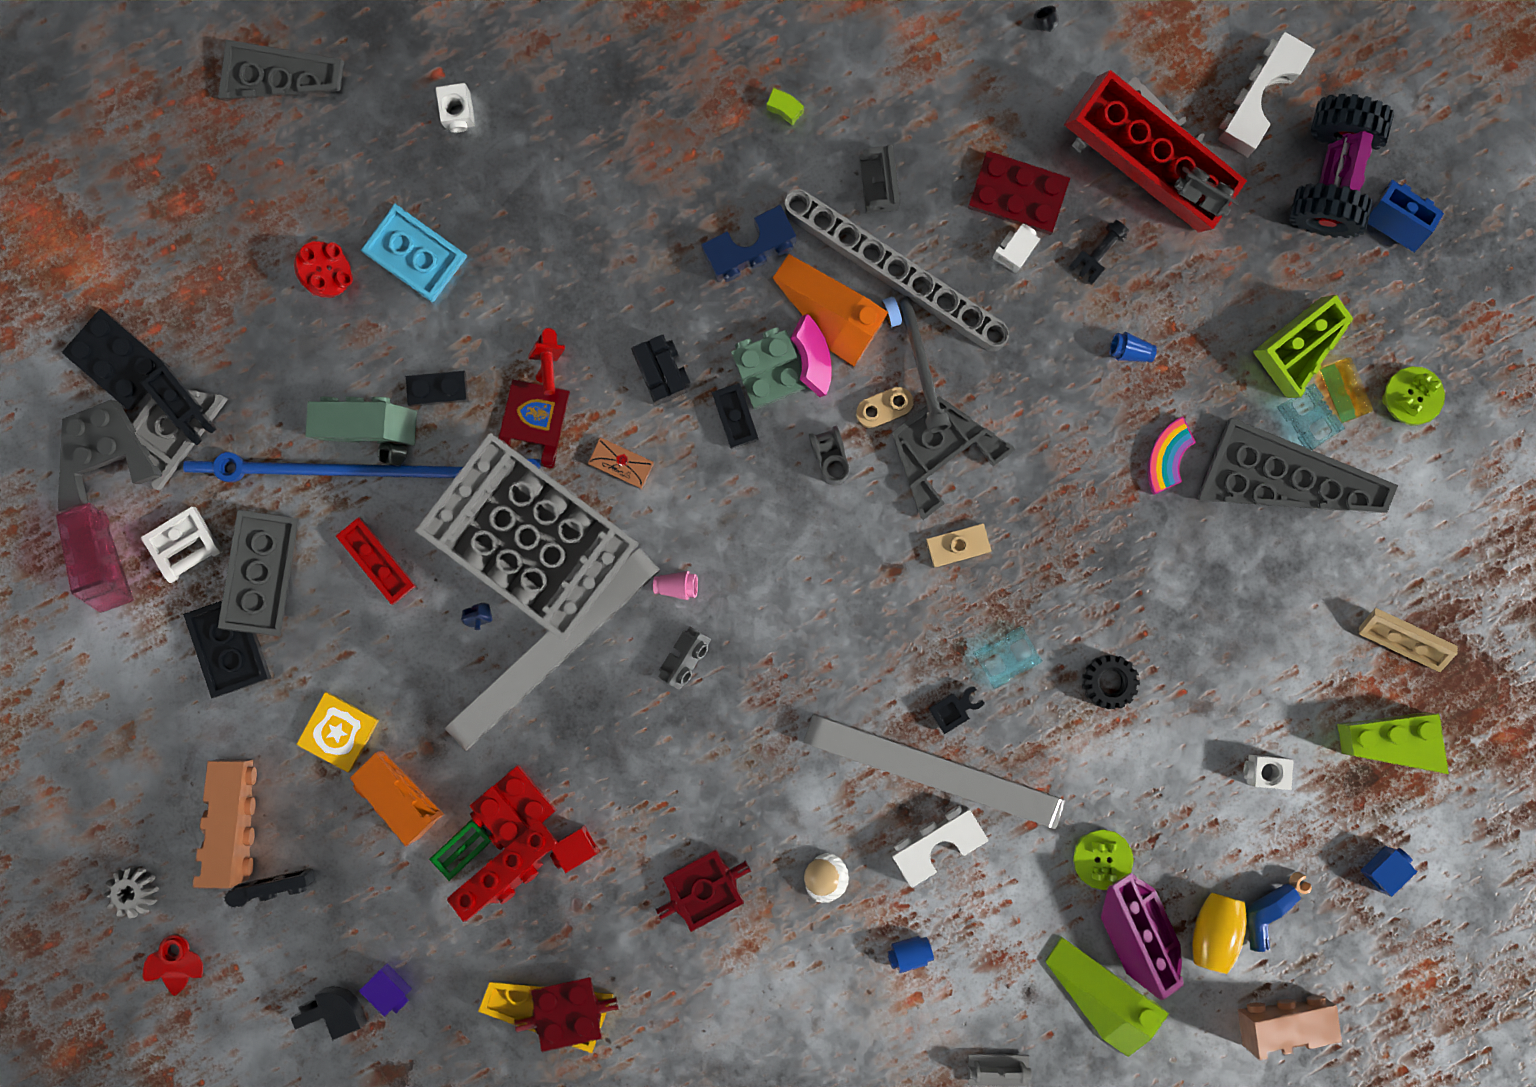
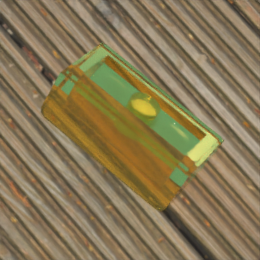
M1352 357L1345 358L1320 369L1341 424L1373 412Z

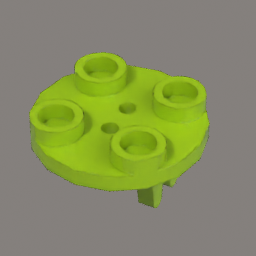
M1414 366L1395 373L1389 379L1385 387V393L1382 396V402L1396 420L1410 426H1417L1433 420L1439 415L1445 401V391L1442 382L1435 373L1424 367Z
M1100 829L1091 831L1079 838L1073 854L1074 868L1078 877L1090 887L1107 890L1108 886L1132 872L1134 862L1132 849L1126 839L1116 832ZM1096 857H1099L1098 862H1095ZM1108 857H1111V862H1107Z

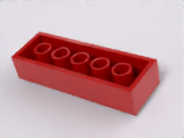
M1112 70L1097 76L1064 123V126L1198 233L1214 229L1222 216L1217 217L1200 206L1205 195L1202 194L1197 203H1194L1177 193V189L1174 188L1176 181L1180 177L1184 179L1187 175L1182 167L1185 166L1191 171L1194 167L1203 170L1210 175L1208 181L1215 185L1223 182L1235 190L1233 194L1235 198L1247 182L1245 178Z

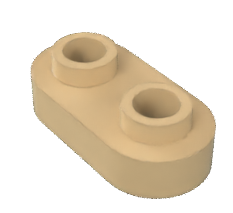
M895 387L876 394L859 403L856 410V418L865 428L879 427L906 416L913 407V396L903 387ZM895 397L903 398L904 405L896 406L893 403V399ZM869 407L874 408L877 411V415L875 417H868L866 409Z

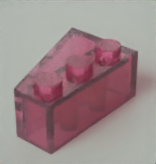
M87 503L57 514L56 518L71 594L100 613L134 601L109 529L110 522L106 513L100 511L91 503Z

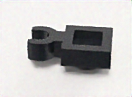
M974 686L966 688L960 699L954 693H951L928 708L943 734L948 733L970 719L966 710H976L985 704L983 700H979L974 704L969 701V695L977 690Z

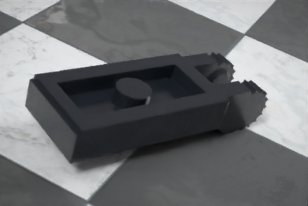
M163 363L140 382L173 424L180 428L195 445L202 442L200 435L188 424L195 417L209 433L217 430L209 417L202 412L204 409L167 364Z
M309 868L242 883L241 885L238 884L225 894L224 901L228 907L236 908L237 906L242 907L246 905L252 898L258 897L259 901H266L277 897V893L288 891V895L304 892L307 890L306 887L315 880L313 869Z

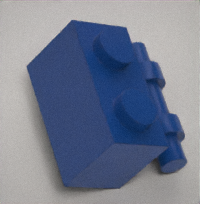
M1392 179L1386 186L1384 193L1372 207L1368 224L1415 253L1433 233L1444 213L1433 205L1434 201L1429 198H1421L1410 191L1412 188L1407 184L1403 183L1401 185Z

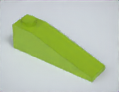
M1062 936L1045 960V963L1102 1039L1127 1057L1154 1037L1169 1014L1158 1003Z

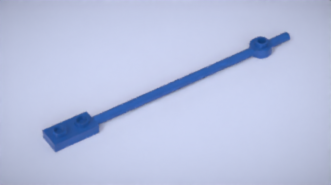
M231 452L220 454L214 461H184L183 464L185 473H214L218 479L228 483L239 481L245 474L456 478L463 469V467L245 462L242 457ZM527 459L540 469V459ZM230 463L235 464V471L233 473L227 472V466Z

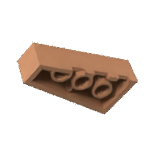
M216 759L207 762L203 802L208 804V810L203 812L200 820V830L205 834V838L201 848H197L196 861L201 862L200 876H194L193 888H231L249 880V876L253 872V858L250 857V846L254 842L255 833L254 828L251 827V815L255 812L256 802L255 798L252 797V785L255 784L257 778V771L253 767V760Z

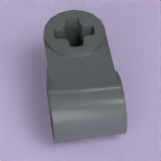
M833 426L832 430L818 435L808 434L814 456L818 461L824 480L834 486L844 483L848 477L849 464L838 427ZM835 463L841 465L844 473L840 477L830 476L827 472L829 465Z

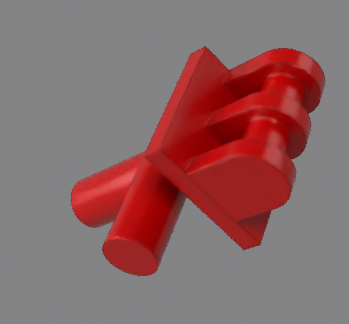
M551 328L543 330L528 355V360H541V368L535 378L538 382L543 383V394L545 395L555 394L553 361H557L565 350V345H557V334Z

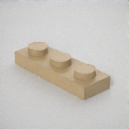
M1376 607L1359 626V635L1438 672H1441L1458 654L1456 645Z

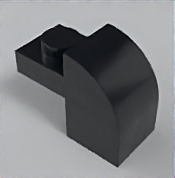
M336 986L320 990L314 995L316 1000L299 1006L300 1012L291 1018L295 1030L324 1018L332 1041L361 1029L368 1022L358 998L351 991Z

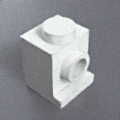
M1022 224L1016 233L1010 230L1001 243V246L1005 249L998 247L992 258L1017 274L1040 238L1036 236L1037 233L1034 229L1026 224Z

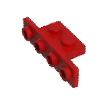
M535 822L447 898V901L464 922L471 919L488 903L500 902L503 904L516 894L515 888L522 882L524 884L529 883L539 874L537 870L544 865L540 859L557 845L556 839L543 822Z

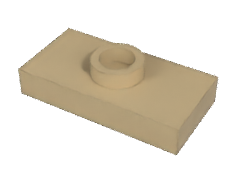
M984 523L926 539L934 568L992 552Z

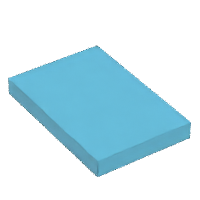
M397 204L392 206L360 250L432 303L467 257L464 252Z

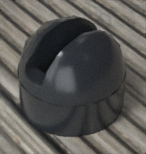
M1045 6L1036 11L1033 16L1037 27L1044 32L1053 31L1059 23V16L1054 6Z

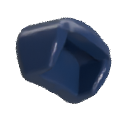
M479 603L471 608L464 609L461 621L466 626L474 627V630H480V625L493 621L490 605Z

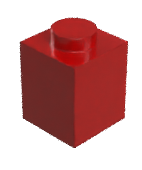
M584 825L557 841V845L551 849L553 852L550 853V857L558 869L562 868L567 873L597 855L600 850Z

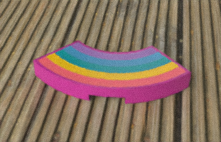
M1183 416L1173 421L1159 434L1151 450L1147 474L1153 495L1182 482L1179 472L1181 458L1184 452L1196 443Z

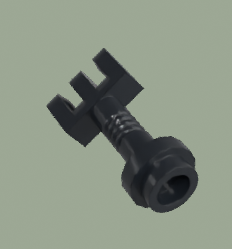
M1115 220L1113 223L1109 222L1106 226L1109 233L1090 255L1082 250L1069 266L1074 270L1082 261L1085 266L1078 273L1082 278L1089 269L1093 270L1094 273L1087 281L1091 285L1106 269L1099 263L1104 255H1106L1117 240L1124 242L1128 238L1126 234L1129 232V229L1118 220Z

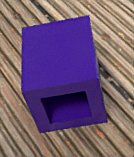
M386 964L359 992L385 1017L391 1010L397 1013L409 1001L406 995L412 988Z

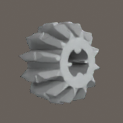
M128 866L124 871H115L113 874L114 879L107 880L105 883L111 891L105 892L103 897L111 898L112 900L107 908L117 907L116 916L121 917L127 914L130 919L137 917L138 913L141 915L149 911L148 905H153L157 901L151 895L159 890V887L151 886L155 876L145 877L146 868L143 867L137 871L134 866ZM134 893L135 895L131 897L129 894Z

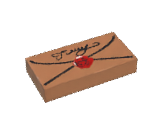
M600 437L588 465L642 489L654 462Z

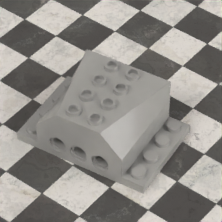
M491 432L415 530L564 642L639 544Z

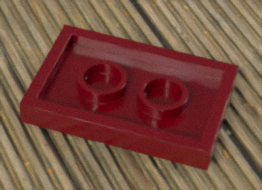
M987 151L968 209L1020 226L1026 224L1036 231L1052 235L1071 177Z

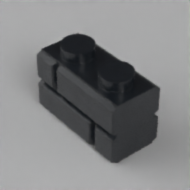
M663 334L631 348L655 406L688 392L685 385L689 384L690 380L684 366L678 369L674 358L679 355L672 340L666 341Z

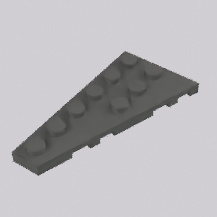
M1230 418L1196 501L1387 513L1398 485L1237 419Z

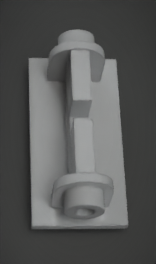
M968 1054V1085L1029 1086V1081L1032 1078L1031 1068H1029V1055Z

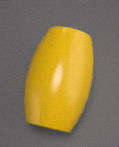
M1210 893L1201 907L1193 932L1192 951L1195 965L1228 974L1239 956L1246 933L1245 902Z

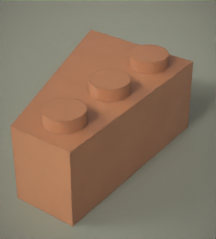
M1309 996L1307 1001L1295 1002L1294 999H1281L1277 1001V1005L1269 1006L1260 1002L1249 1003L1247 1008L1238 1009L1242 1046L1259 1060L1268 1059L1267 1052L1281 1050L1283 1055L1293 1053V1047L1306 1046L1307 1049H1313L1342 1042L1337 1005L1326 999L1325 996Z

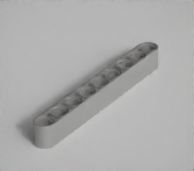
M795 189L787 194L785 198V214L790 221L903 296L910 298L912 302L983 349L997 351L1007 342L1009 329L1004 322L806 191ZM794 201H802L806 208L796 212L790 208V204ZM818 217H826L830 221V225L820 228L814 221ZM843 233H850L854 236L855 241L851 244H844L839 240V236ZM867 249H874L878 252L879 258L870 261L864 257L863 252ZM892 265H898L903 269V275L894 277L888 272V268ZM916 281L924 282L928 287V291L925 293L916 292L913 289V283ZM941 297L948 298L952 302V308L948 310L941 309L938 306L937 300ZM966 313L974 315L977 324L974 326L966 325L962 320V315ZM987 331H998L1001 335V341L997 343L991 342L987 337Z
M641 548L636 550L628 557L565 642L548 631L452 720L445 730L465 751L468 750L660 571L657 565Z
M812 714L803 741L807 745L1054 829L1057 828L1065 800L815 714Z

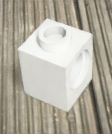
M460 83L436 87L440 121L446 131L450 130L451 132L459 133L466 131L467 127L475 126L471 95L466 84ZM462 105V110L458 114H449L453 106Z
M1249 754V760L1244 764V778L1247 779L1248 785L1254 787L1292 790L1294 760L1283 757ZM1270 764L1272 775L1265 780L1262 777V768Z

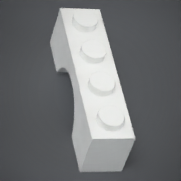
M1286 32L1278 40L1273 38L1263 55L1267 56L1263 65L1258 63L1248 78L1252 81L1248 90L1242 88L1236 97L1234 104L1237 105L1234 113L1228 112L1221 122L1219 129L1223 131L1217 140L1248 158L1257 148L1271 125L1265 117L1261 106L1264 89L1276 83L1292 84L1304 70L1315 49Z

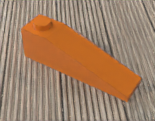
M788 254L773 276L775 283L802 316L808 314L818 325L826 340L829 351L854 367L885 322L888 311Z

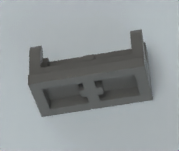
M893 145L865 149L864 154H860L859 158L866 214L898 210L900 196Z

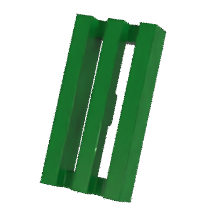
M471 819L429 860L450 881L491 843L490 835L484 826L479 827ZM473 827L476 832L441 863L439 858ZM481 836L484 841L450 872L447 867Z

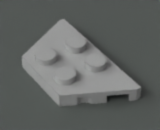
M188 390L204 409L202 412L211 421L228 400L219 394L214 395ZM151 398L132 424L136 429L135 435L141 445L146 446L151 454L149 458L153 465L158 466L162 473L161 477L150 482L154 489L161 491L195 444L192 443L180 428L173 424L156 401ZM195 417L188 424L201 437L205 429Z

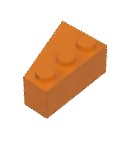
M383 751L374 753L350 777V780L354 783V790L361 797L369 801L376 813L383 818L405 846L419 840L444 815Z

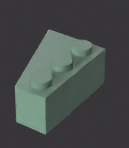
M324 396L320 397V402L308 401L305 437L321 441L359 443V441H377V444L398 442L415 446L417 410L390 403V398L372 397V402H364V398L346 397V402H338L339 398Z

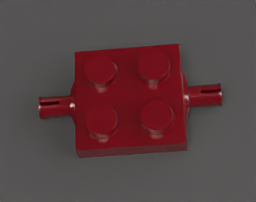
M714 849L663 877V880L670 891L671 901L655 909L657 915L659 914L658 917L660 920H663L677 912L684 918L689 930L692 932L744 904V900L737 889L736 879L752 872L747 861L745 860L730 869L723 862L717 849Z
M583 978L531 990L533 1001L532 1016L514 1019L515 1025L527 1023L526 1025L515 1027L517 1033L534 1028L539 1036L541 1052H547L603 1039L600 1027L601 1013L619 1010L618 1004L606 1006L618 1003L617 997L599 1001L594 993L592 978Z

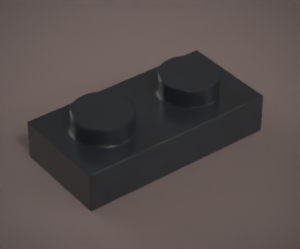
M465 371L405 376L407 404L410 407L469 402Z
M740 383L712 392L730 448L733 449L759 440Z

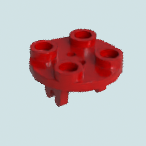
M312 241L304 244L295 255V274L300 283L311 292L312 296L333 298L342 294L353 281L350 265L342 254L341 247L336 243Z

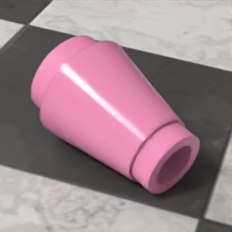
M690 571L654 576L653 592L654 594L683 600L696 598L698 592L697 574H690Z

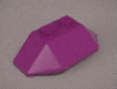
M1129 873L1108 886L1101 920L1126 974L1159 1000H1164L1183 986V977L1181 976V944L1156 890L1138 879L1134 874Z

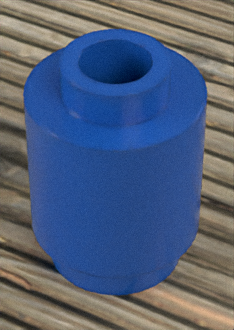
M916 936L892 943V950L887 951L891 968H897L899 973L927 966L928 962L934 961L932 948L927 937L920 938Z

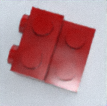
M517 765L469 805L473 810L470 813L471 818L479 827L486 825L492 833L489 839L499 850L510 845L535 822H544L557 811L520 765Z

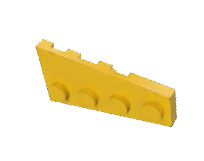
M489 982L478 1012L515 1025L514 1019L532 1016L533 1001L531 990L543 987ZM594 992L599 1001L613 998L614 995L611 993ZM607 1012L601 1013V1020H600V1027H601V1028H602V1025H603V1022H604V1019H605V1017H606ZM533 1028V1029H529V1031H532V1032H535V1033H536V1031H535L534 1028ZM597 1040L573 1045V1047L592 1053Z

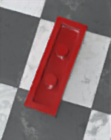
M358 517L336 535V538L391 605H395L416 587V584L362 518Z

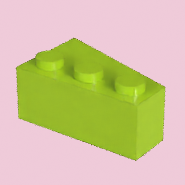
M1337 295L1321 297L1253 350V353L1286 398H1301L1306 391L1305 387L1313 375L1318 373L1322 367L1321 363L1329 351L1334 349L1352 322L1353 317Z
M1424 712L1337 724L1342 754L1449 774L1440 714Z

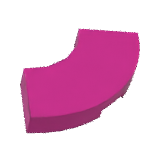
M806 314L801 316L790 339L796 345L801 356L802 371L800 380L816 395L823 397L827 395L831 382L832 366L830 352L818 325Z

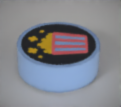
M891 296L882 299V307L888 311L886 319L889 326L892 328L901 325L902 317L895 298Z

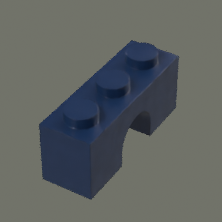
M781 205L754 218V226L759 233V238L751 246L741 247L736 245L728 231L701 244L702 252L718 282L723 279L725 282L732 281L741 275V270L749 266L752 269L757 268L768 261L767 257L775 253L780 256L794 248L793 244L796 243L797 236Z

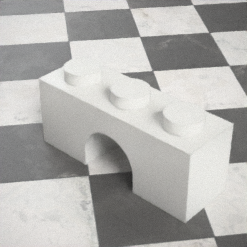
M960 806L953 808L945 814L947 819L937 825L933 821L919 830L921 834L916 838L910 840L909 837H906L893 846L895 850L891 852V855L911 888L937 873L930 859L931 851L936 844L944 841L955 844L960 854L965 856L989 841L968 807L962 809Z

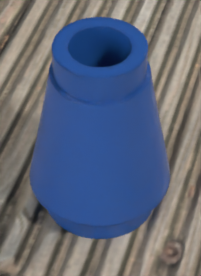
M1128 332L1116 333L1110 345V355L1116 357L1118 361L1152 363L1157 353L1156 345H1152Z

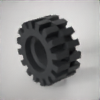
M1103 655L1093 659L1090 665L1087 664L1085 667L1086 672L1082 674V679H1084L1082 689H1085L1086 697L1097 706L1106 709L1123 708L1125 704L1133 701L1132 697L1138 694L1139 690L1136 689L1137 685H1140V680H1137L1136 675L1139 674L1137 670L1133 669L1132 666L1134 665L1126 661L1125 658L1116 655ZM1108 670L1117 672L1121 677L1120 689L1112 694L1104 692L1099 684L1101 675Z

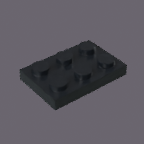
M101 308L61 352L130 411L148 393L140 382L163 363L167 364Z
M222 601L183 614L211 699L271 679L257 634L218 629Z

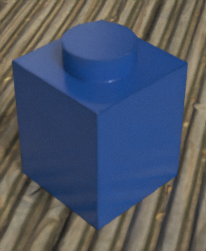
M1388 846L1379 851L1360 870L1381 893L1391 897L1418 872L1410 864L1413 860L1401 848L1396 850Z

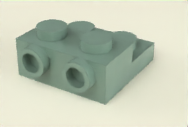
M773 328L762 334L764 339L754 343L751 338L735 344L736 350L731 351L753 409L808 388L800 380L802 369L787 330L780 332L779 328Z

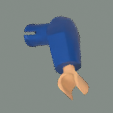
M1300 872L1293 873L1289 878V884L1280 886L1246 908V923L1249 925L1250 949L1252 951L1265 952L1270 950L1268 924L1284 916L1301 900L1298 892L1307 894L1311 891V884L1304 882L1300 885V882L1306 878V875Z

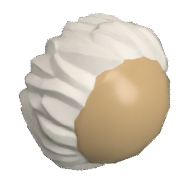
M831 853L818 855L808 864L804 874L807 893L813 900L820 903L831 902L845 893L849 880L846 865L839 857Z

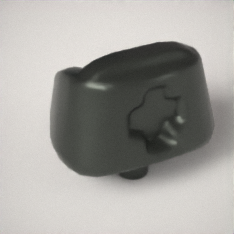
M389 442L381 443L377 451L380 462L395 466H401L408 453L405 446Z

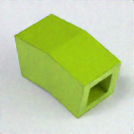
M773 88L767 102V111L780 115L793 125L804 113V106L792 95Z

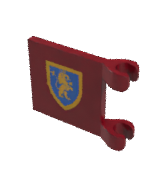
M512 379L498 438L509 447H511V439L545 446L541 457V464L545 468H554L570 391L555 388V394L545 395L543 394V385Z

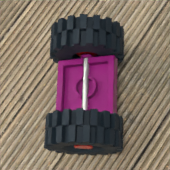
M1332 94L1318 101L1311 134L1314 138H1319V142H1327L1328 149L1320 182L1317 185L1311 183L1306 184V186L1301 185L1296 189L1289 217L1292 225H1297L1299 229H1307L1306 232H1316L1322 236L1331 235L1334 238H1338V236L1343 238H1350V236L1358 237L1359 234L1363 235L1366 232L1372 199H1368L1369 196L1366 194H1361L1360 189L1365 181L1364 172L1367 160L1372 153V148L1378 150L1380 147L1386 146L1394 117V111L1390 110L1391 107L1388 104L1382 105L1383 102L1380 100L1372 101L1371 97L1365 96L1361 98L1356 94L1351 96L1339 94L1338 97Z

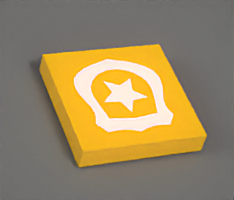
M325 692L296 745L350 773L380 719L330 692Z

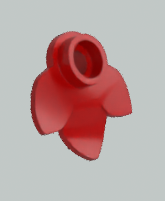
M170 935L164 938L159 945L158 951L146 958L143 967L144 981H153L162 977L164 984L173 996L178 995L186 987L189 977L201 978L203 975L201 958L190 950L188 941L180 935ZM172 945H177V946H178V948H179V953H178V955L172 953V951H171V946H172Z

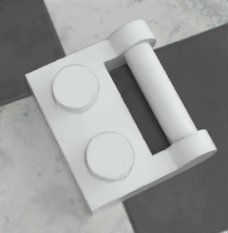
M196 507L188 508L141 537L161 573L169 583L176 581L181 573L211 555L215 557L223 552L220 544L213 537ZM199 539L202 540L205 546L171 565L168 558Z

